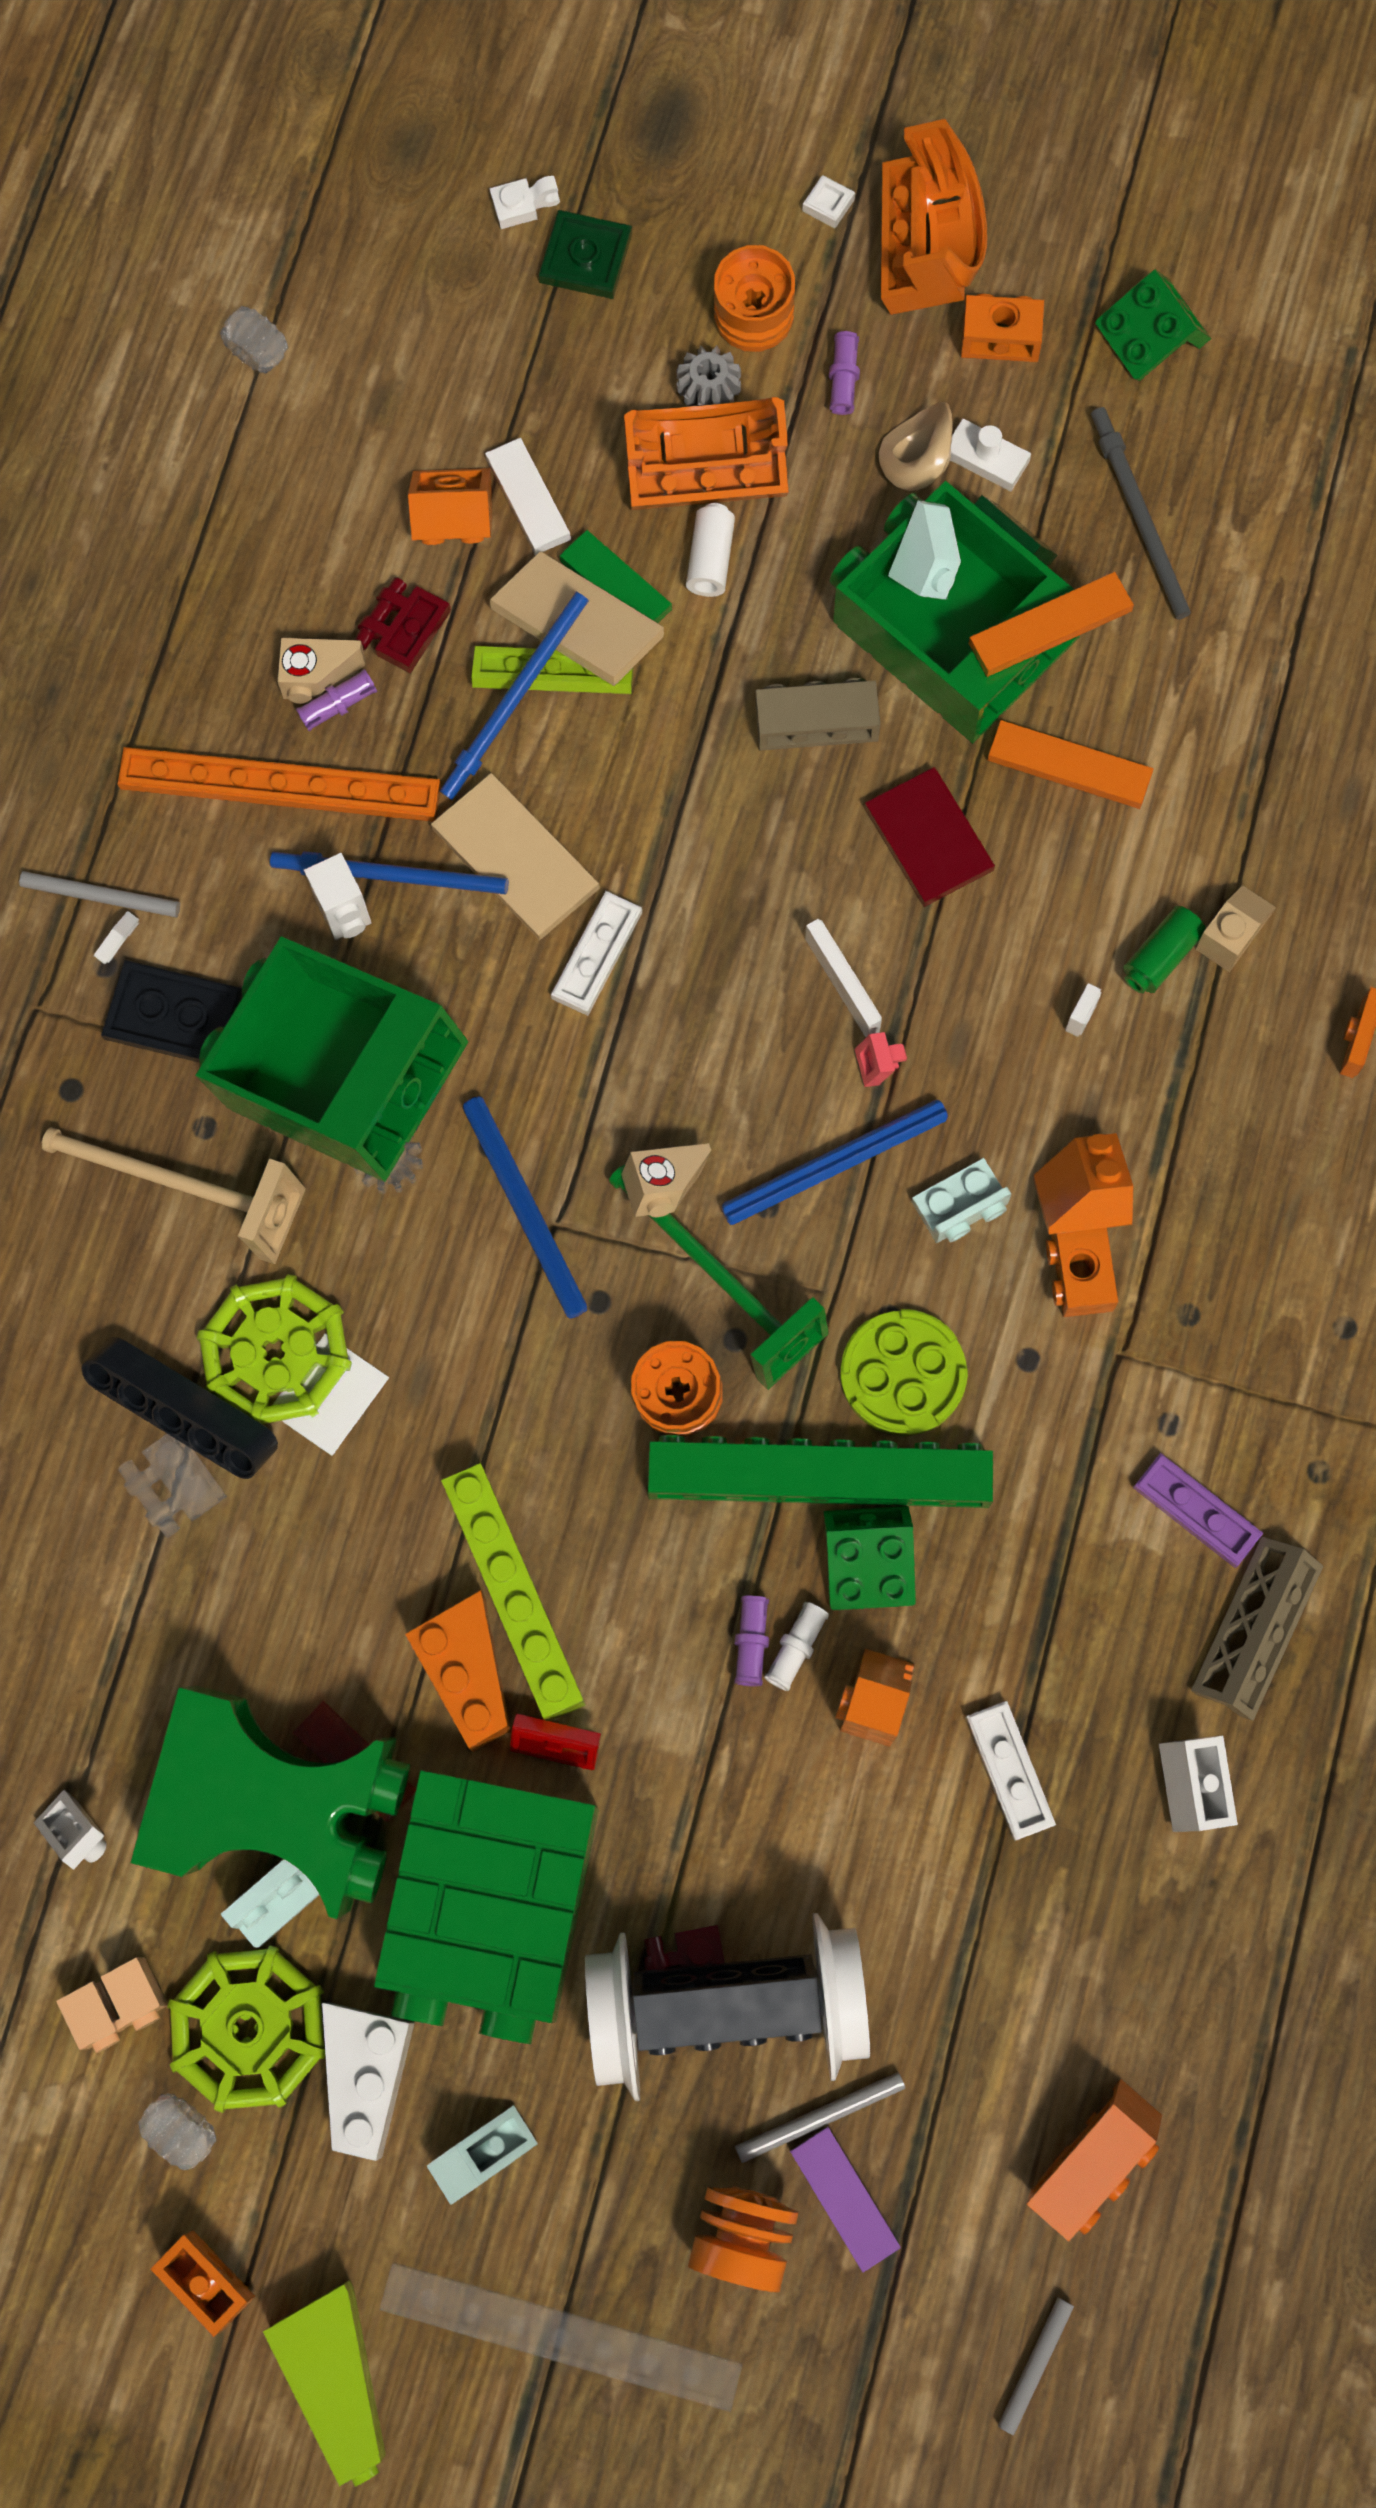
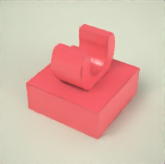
M885 1032L869 1034L854 1049L864 1087L880 1085L895 1069L899 1068L898 1062L907 1060L904 1045L894 1044L888 1046Z

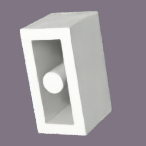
M342 853L304 870L314 898L335 940L341 937L352 938L365 930L367 925L372 923L363 895Z
M1223 1736L1159 1744L1173 1832L1203 1831L1238 1825Z

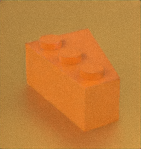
M481 1590L405 1634L468 1748L472 1752L511 1731L486 1599Z
M865 1649L854 1686H845L835 1719L843 1721L840 1731L890 1747L898 1735L908 1702L914 1664Z
M1121 2078L1112 2088L1114 2091L1113 2097L1098 2114L1092 2113L1085 2122L1087 2127L1070 2146L1067 2145L1031 2189L1027 2205L1068 2242L1078 2231L1085 2235L1091 2230L1101 2216L1097 2209L1107 2198L1112 2202L1117 2200L1130 2183L1126 2176L1136 2165H1139L1142 2169L1147 2166L1160 2148L1155 2143L1158 2138L1162 2114Z

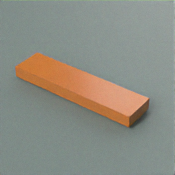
M1113 572L971 636L969 645L986 676L989 677L1132 612L1134 604L1116 572Z
M1003 720L999 723L987 761L1140 809L1154 770V768Z

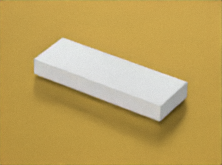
M516 439L485 453L486 460L534 554L537 555L540 551H547L571 540L570 532L522 439Z
M605 891L551 994L552 1000L582 1014L589 1015L642 914V907Z
M817 919L806 925V942L864 1036L867 1037L869 1034L879 1033L882 1022L881 1015L822 920Z
M1005 1701L966 1716L965 1718L1013 1840L1016 1841L1055 1826L1056 1823L1008 1702Z

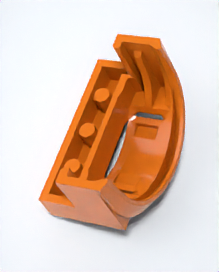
M946 119L905 127L904 140L913 156L882 162L881 300L891 315L965 300V287L970 286L986 255L987 220L980 183L968 152ZM954 196L961 198L956 201L932 205L935 200L950 199ZM928 213L930 223V254L926 255V215Z
M771 397L752 401L680 408L631 410L624 414L631 510L785 497L789 493L785 455L788 447L784 400ZM742 425L746 427L748 452L745 454V456L743 448ZM662 432L664 434L666 462L662 460L660 440Z

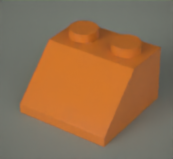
M491 468L413 471L408 491L412 540H421L425 545H438L444 543L445 539H461L463 543L473 544L482 542L484 538H491Z
M1117 1133L1095 1134L1074 1138L1034 1174V1185L1048 1234L1132 1225L1133 1183Z

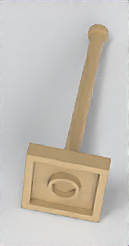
M50 1127L45 1132L42 1140V1149L46 1152L54 1153L60 1151L247 1212L238 1237L260 1260L276 1264L306 1190L285 1163L269 1159L256 1193L252 1197L64 1136L56 1128Z

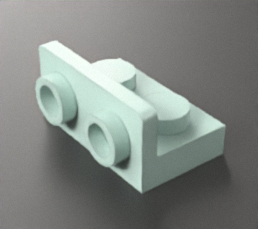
M982 1158L912 1197L911 1202L937 1244L946 1238L949 1242L960 1239L971 1231L969 1225L982 1218L985 1222H989L1002 1215L1007 1210L1005 1205L1009 1203L1011 1192L1008 1187L1002 1188L986 1160Z
M283 1859L223 1911L221 1916L231 1928L240 1929L253 1947L259 1948L320 1894L306 1875Z

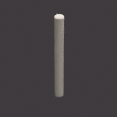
M22 871L20 875L19 885L24 888L176 918L180 912V902L26 871Z
M896 2072L740 2143L735 2148L741 2162L744 2163L906 2089L899 2072Z

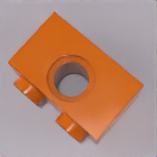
M990 294L966 295L961 358L1038 362L1042 344L1044 300L1032 299L1028 296L1007 298L994 297ZM996 324H1006L1009 327H1000Z
M1107 1228L1052 1234V1240H1046V1254L1048 1264L1056 1266L1058 1280L1052 1281V1294L1055 1306H1062L1063 1317L1113 1312L1118 1304V1296ZM1073 1262L1085 1263L1090 1268L1091 1275L1086 1278L1076 1277L1070 1270V1264Z
M194 2230L184 2234L151 2268V2271L213 2337L222 2332L255 2297L249 2288Z

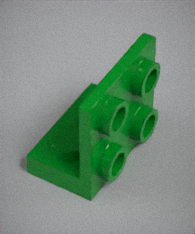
M1156 269L1142 279L1095 322L1129 373L1137 381L1142 380L1187 341L1200 349L1212 339L1170 279Z
M909 1506L823 1511L827 1542L830 1608L832 1610L915 1605L914 1534Z

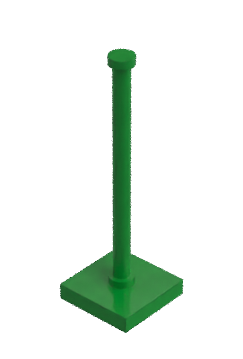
M622 1165L611 1175L609 1183L616 1189L621 1188L627 1194L622 1178L625 1165ZM670 1213L662 1217H651L770 1335L768 1339L750 1354L756 1378L767 1390L776 1384L829 1334L825 1308L814 1297L782 1324Z

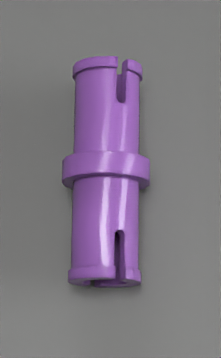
M841 331L834 336V362L829 368V378L832 380L829 410H832L834 414L848 415L854 412L855 382L859 380L860 369L856 366L859 336L854 332Z
M363 669L360 673L335 688L333 685L325 688L326 693L306 705L298 707L296 711L308 731H311L312 728L338 713L343 716L348 713V707L378 691L366 670Z
M742 1596L740 1633L735 1635L734 1642L738 1646L737 1670L734 1683L742 1686H762L764 1648L769 1647V1637L765 1636L769 1599L761 1596Z

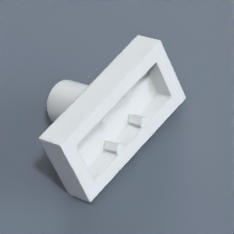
M962 419L952 435L950 461L1010 492L1030 462L1031 453L1002 439L1001 431L995 426L981 428Z
M65 1790L58 1795L34 1822L59 1858L73 1870L83 1859L89 1863L97 1861L106 1850L107 1843L102 1839L104 1834L78 1801Z

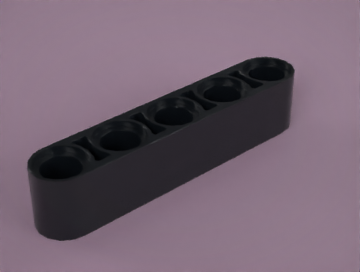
M109 1338L81 1367L84 1379L95 1390L239 1478H252L278 1449L275 1435L266 1426L121 1338Z

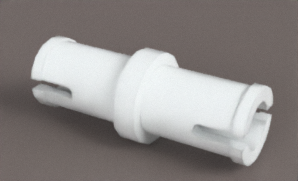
M809 1602L803 1604V1608L790 1633L782 1636L780 1640L782 1647L770 1670L764 1677L769 1683L782 1690H790L791 1684L804 1659H810L814 1652L811 1646L825 1620L829 1617L825 1610Z

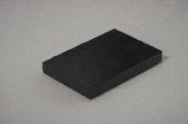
M125 960L101 1036L107 1041L200 1063V1052L204 1041L213 1030L226 1026L242 1000V988Z

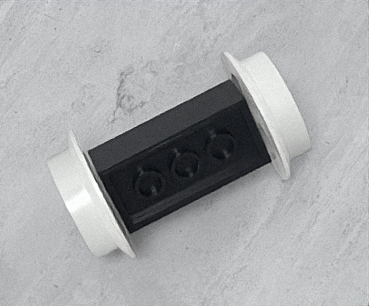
M813 1913L817 1977L812 1954L634 1972L633 1994L625 1933H620L613 1952L585 1955L588 2022L596 2085L624 2083L633 2099L640 2101L637 2040L639 2051L648 2050L649 2054L657 2056L671 2054L676 2051V2047L694 2046L695 2050L709 2051L720 2048L722 2046L721 2043L740 2041V2045L758 2046L766 2043L767 2038L785 2036L787 2041L798 2042L811 2039L813 2033H822L821 2017L830 2081H835L842 2061L870 2058L866 1995L856 1928L828 1931L818 1913Z

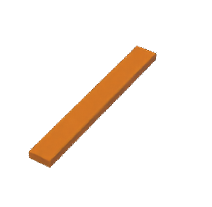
M124 747L117 783L120 790L434 822L437 817L439 791L441 789L440 779Z

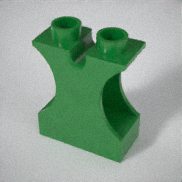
M201 1686L179 1687L130 1863L183 1877L201 1870L208 1862L224 1852L234 1850L267 1852L288 1861L306 1875L320 1894L328 1917L338 1919L351 1911L354 1899L371 1904L374 1902L387 1860V1851L368 1846L370 1838L357 1835L349 1829L347 1824L348 1816L350 1813L368 1816L377 1811L396 1816L406 1791L410 1764L392 1759L397 1740L392 1737L377 1739L359 1754L342 1762L319 1763L307 1761L287 1753L266 1736L257 1724L246 1698Z

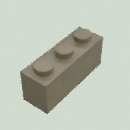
M851 678L843 683L836 684L812 681L797 687L773 684L766 686L764 689L756 690L755 708L759 751L879 741L880 716L876 680L866 681L862 678Z

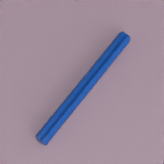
M478 1096L466 1101L463 1104L464 1112L566 1316L572 1319L582 1315L587 1311V1304L484 1099Z
M934 1100L724 1202L722 1204L723 1215L730 1225L753 1216L944 1123L948 1117L946 1108L940 1100Z

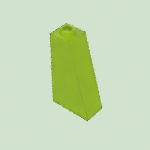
M348 2280L271 2325L263 2333L339 2486L352 2480L356 2487L379 2473L376 2465L383 2460L386 2453L355 2291L351 2281Z

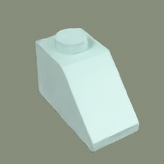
M917 501L888 576L919 596L946 599L949 590L954 584L955 576L961 563L950 508L943 504Z
M513 2105L429 2163L427 2168L450 2205H452L538 2143Z

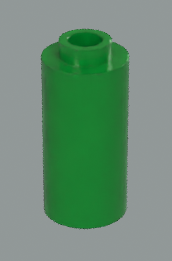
M1174 906L1123 966L1124 973L1126 974L1124 978L1126 983L1138 993H1144L1145 991L1155 993L1201 939L1206 930L1201 919L1183 906Z

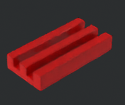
M516 1714L512 1727L510 1751L583 1769L595 1770L601 1733Z

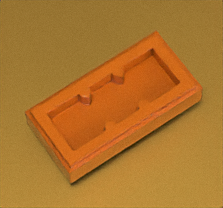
M1370 987L1361 1002L1357 1018L1351 1016L1348 1021L1343 1040L1348 1041L1349 1045L1341 1067V1075L1354 1078L1365 1064L1376 1028V988Z

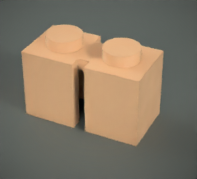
M136 1957L101 1976L102 1981L96 1984L92 1981L56 2001L79 2050L93 2047L95 2053L101 2052L119 2042L120 2038L117 2033L123 2031L126 2027L133 2025L135 2031H138L160 2019L157 2011L163 2009L168 2004L146 1958Z

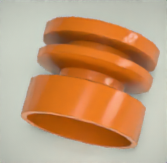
M746 245L733 250L721 260L714 274V321L720 335L731 346L750 352H762L773 348L787 337L794 322L795 275L790 262L780 252L764 245Z
M666 1341L651 1347L638 1360L631 1376V1395L640 1415L655 1431L665 1435L689 1437L703 1431L716 1419L723 1403V1384L714 1360L701 1347L686 1341ZM676 1382H681L683 1388H690L689 1392L684 1393V1400L681 1402H676L672 1395L667 1396V1392L673 1391V1384Z
M707 2186L705 2200L723 2206L722 2213L701 2210L700 2218L718 2227L716 2236L695 2235L688 2267L702 2274L737 2285L768 2292H780L787 2260L769 2251L770 2242L792 2243V2234L774 2226L776 2221L796 2224L799 2212L785 2206L772 2196L734 2186L733 2188Z

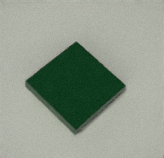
M558 210L539 272V283L613 299L632 237V226Z
M981 495L975 502V506L1045 565L1049 566L1058 556L999 504L984 495Z

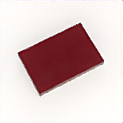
M935 767L865 802L864 809L923 907L994 871L995 864Z

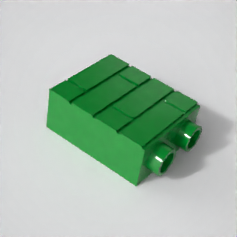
M945 480L925 502L943 504L950 508L961 563L947 598L939 599L919 596L888 576L917 501H923L918 495L911 493L894 508L887 518L884 532L889 536L878 547L869 553L862 546H856L835 567L829 583L836 588L833 622L863 650L870 653L878 663L900 682H904L908 689L937 714L940 713L945 721L973 744L998 720L1001 714L1003 715L1080 638V635L989 677L986 676L969 645L971 636L1075 589Z
M281 936L268 958L257 960L248 970L242 986L243 999L226 1026L213 1030L204 1041L199 1058L201 1067L195 1076L226 1108L386 1182L404 1152L406 1142L409 1143L469 1041L442 1005Z
M420 1770L374 1985L376 1988L396 1991L391 2016L420 2023L444 2026L448 2002L483 2009L478 2034L524 2044L532 2043L536 2020L547 2023L557 2022L599 1813L595 1805Z

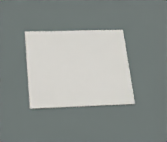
M325 1333L316 1346L318 1354L330 1355L328 1337ZM347 1349L348 1360L352 1362L350 1371H345L317 1410L319 1414L313 1418L309 1415L282 1420L331 1456H333L389 1379L388 1376L349 1349ZM317 1366L304 1383L303 1388L308 1394L325 1372V1368ZM283 1391L273 1405L298 1401V1398L294 1391Z

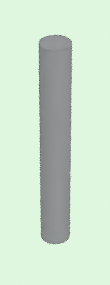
M1059 2297L1052 2308L998 2423L999 2428L1012 2435L1015 2434L1074 2308L1072 2304Z

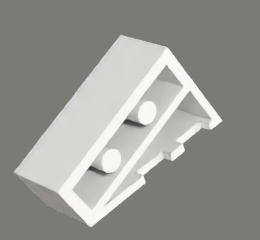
M330 2002L322 2003L332 2151L377 2161L383 2156L415 2023Z

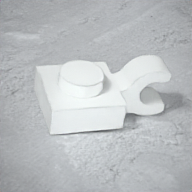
M554 176L543 177L530 188L526 178L490 188L501 229L536 220V209L552 207L560 203Z

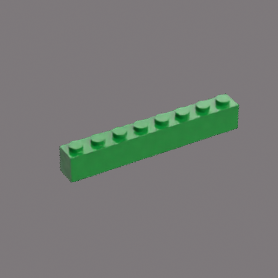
M663 1435L659 1436V1442L650 1441L648 1494L649 1499L990 1508L993 1503V1450H983V1445L978 1443H961L957 1445V1450L940 1449V1444L936 1442L915 1443V1448H898V1443L894 1441L872 1442V1447H855V1442L852 1440L829 1441V1446H812V1440L801 1438L788 1439L787 1445H770L769 1439L760 1437L745 1438L744 1444H728L727 1438L719 1436L702 1437V1443L685 1442V1437Z

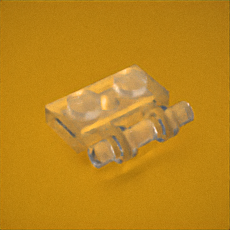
M168 1434L142 1451L151 1464L144 1471L140 1472L132 1460L123 1463L118 1468V1471L126 1481L124 1487L131 1496H137L147 1510L145 1517L153 1527L158 1526L166 1538L172 1536L180 1529L172 1517L178 1511L183 1509L188 1518L193 1522L227 1497L197 1453ZM159 1479L163 1481L173 1495L161 1502L151 1488V1485Z

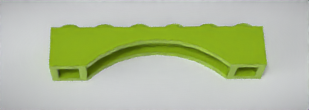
M481 1463L441 1480L543 1719L552 1721L586 1706Z

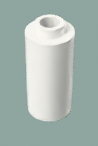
M719 503L707 504L696 512L686 587L689 591L706 597L719 596L725 592L735 516L726 506Z

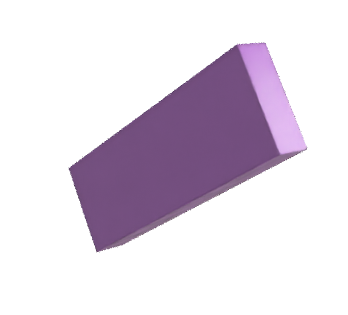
M1161 1453L1133 1487V1489L1234 1568L1238 1567L1263 1535L1259 1529Z
M828 2126L790 2150L862 2272L870 2269L901 2248Z

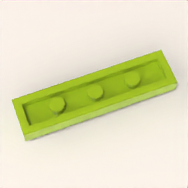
M475 646L472 687L509 689L537 648ZM555 650L528 690L631 694L633 668L613 686Z

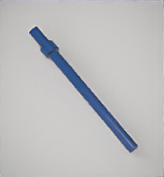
M577 591L574 593L468 750L463 749L454 761L457 766L439 791L443 795L453 800L469 775L474 776L483 763L480 759L589 602L585 596Z
M304 851L302 855L272 852L270 866L271 868L300 871L301 875L306 876L305 869L328 858L322 857L321 853ZM345 860L353 877L504 895L507 894L509 887L508 878Z

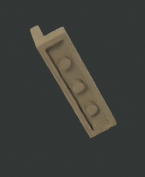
M1261 1537L1191 1691L1198 1696L1227 1706L1240 1717L1254 1721L1323 1569V1565L1303 1548ZM1271 1551L1285 1555L1279 1569L1266 1575L1264 1566ZM1263 1590L1265 1600L1261 1608L1249 1613L1246 1605L1250 1597ZM1245 1629L1248 1637L1244 1646L1231 1652L1229 1642L1233 1634ZM1227 1668L1230 1676L1223 1692L1209 1688L1215 1673Z

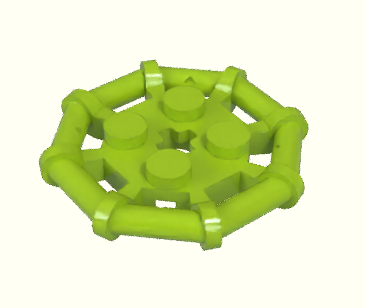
M287 1274L286 1278L239 1287L235 1284L230 1287V1294L205 1328L198 1330L196 1339L200 1341L207 1385L204 1389L261 1424L309 1415L313 1418L318 1415L319 1412L317 1410L345 1371H350L352 1362L348 1360L341 1318L344 1311L340 1305H333L299 1282L296 1275ZM281 1296L280 1307L277 1308L265 1307L255 1312L250 1301ZM296 1299L318 1315L308 1323L291 1311L294 1300ZM240 1308L247 1316L232 1337L222 1334ZM325 1328L330 1355L318 1354L315 1333ZM282 1342L281 1349L285 1353L284 1357L281 1360L274 1357L271 1361H267L265 1359L267 1356L265 1347L269 1343ZM218 1347L231 1349L230 1357L234 1370L222 1375ZM317 1366L325 1368V1372L308 1394L303 1388L304 1383ZM239 1381H243L258 1392L255 1402H251L232 1389V1387ZM294 1391L298 1398V1401L269 1406L270 1396L277 1395L276 1393Z
M270 1945L268 1949L229 1953H217L215 1950L207 1954V1961L174 1999H169L167 2005L171 2016L173 2062L169 2065L172 2072H178L215 2105V2111L224 2113L226 2109L276 2105L280 2108L286 2105L289 2095L320 2058L325 2059L326 2056L321 1995L324 1994L321 1985L316 1986L286 1960L279 1953V1948ZM259 1968L256 1982L231 1983L228 1971ZM273 1972L292 1988L297 1995L285 2001L267 1984ZM215 1979L221 1989L203 2009L193 2004ZM304 2006L306 2041L293 2039L292 2035L293 2020L291 2010ZM188 2017L200 2019V2027H202L201 2047L191 2051ZM253 2017L257 2022L254 2027L257 2032L254 2039L246 2037L242 2041L239 2040L236 2036L240 2030L236 2025L237 2020L242 2018L247 2021ZM288 2049L300 2053V2056L279 2080L272 2070L274 2065ZM207 2057L225 2073L220 2085L196 2063ZM261 2074L265 2087L234 2090L236 2076Z

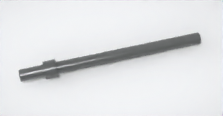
M1105 407L1097 408L1091 413V417L1101 438L1098 444L1104 458L1109 459L1173 613L1177 620L1189 616L1191 611L1124 454L1126 446L1120 432H1115Z

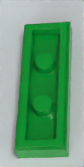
M588 530L560 555V562L565 567L656 623H659L672 611V603Z

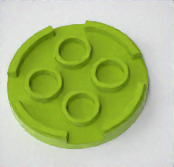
M901 1309V1311H892L869 1319L853 1333L843 1353L840 1377L845 1398L852 1410L862 1421L874 1429L890 1435L912 1436L938 1427L953 1414L965 1392L968 1369L957 1337L947 1325L927 1313Z

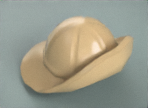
M939 402L919 412L897 426L883 438L879 450L880 466L886 478L896 487L907 491L926 488L936 478L941 476L948 467L951 459L952 413L949 404Z

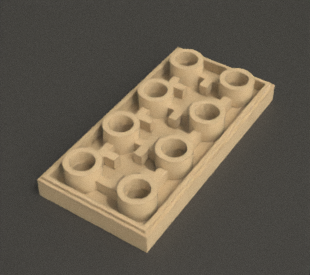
M540 551L490 599L491 609L542 641L576 591L579 592L589 602L556 650L615 686L664 637V627Z
M492 773L431 824L432 830L476 875L508 878L509 887L507 894H494L539 941L600 889L599 883Z

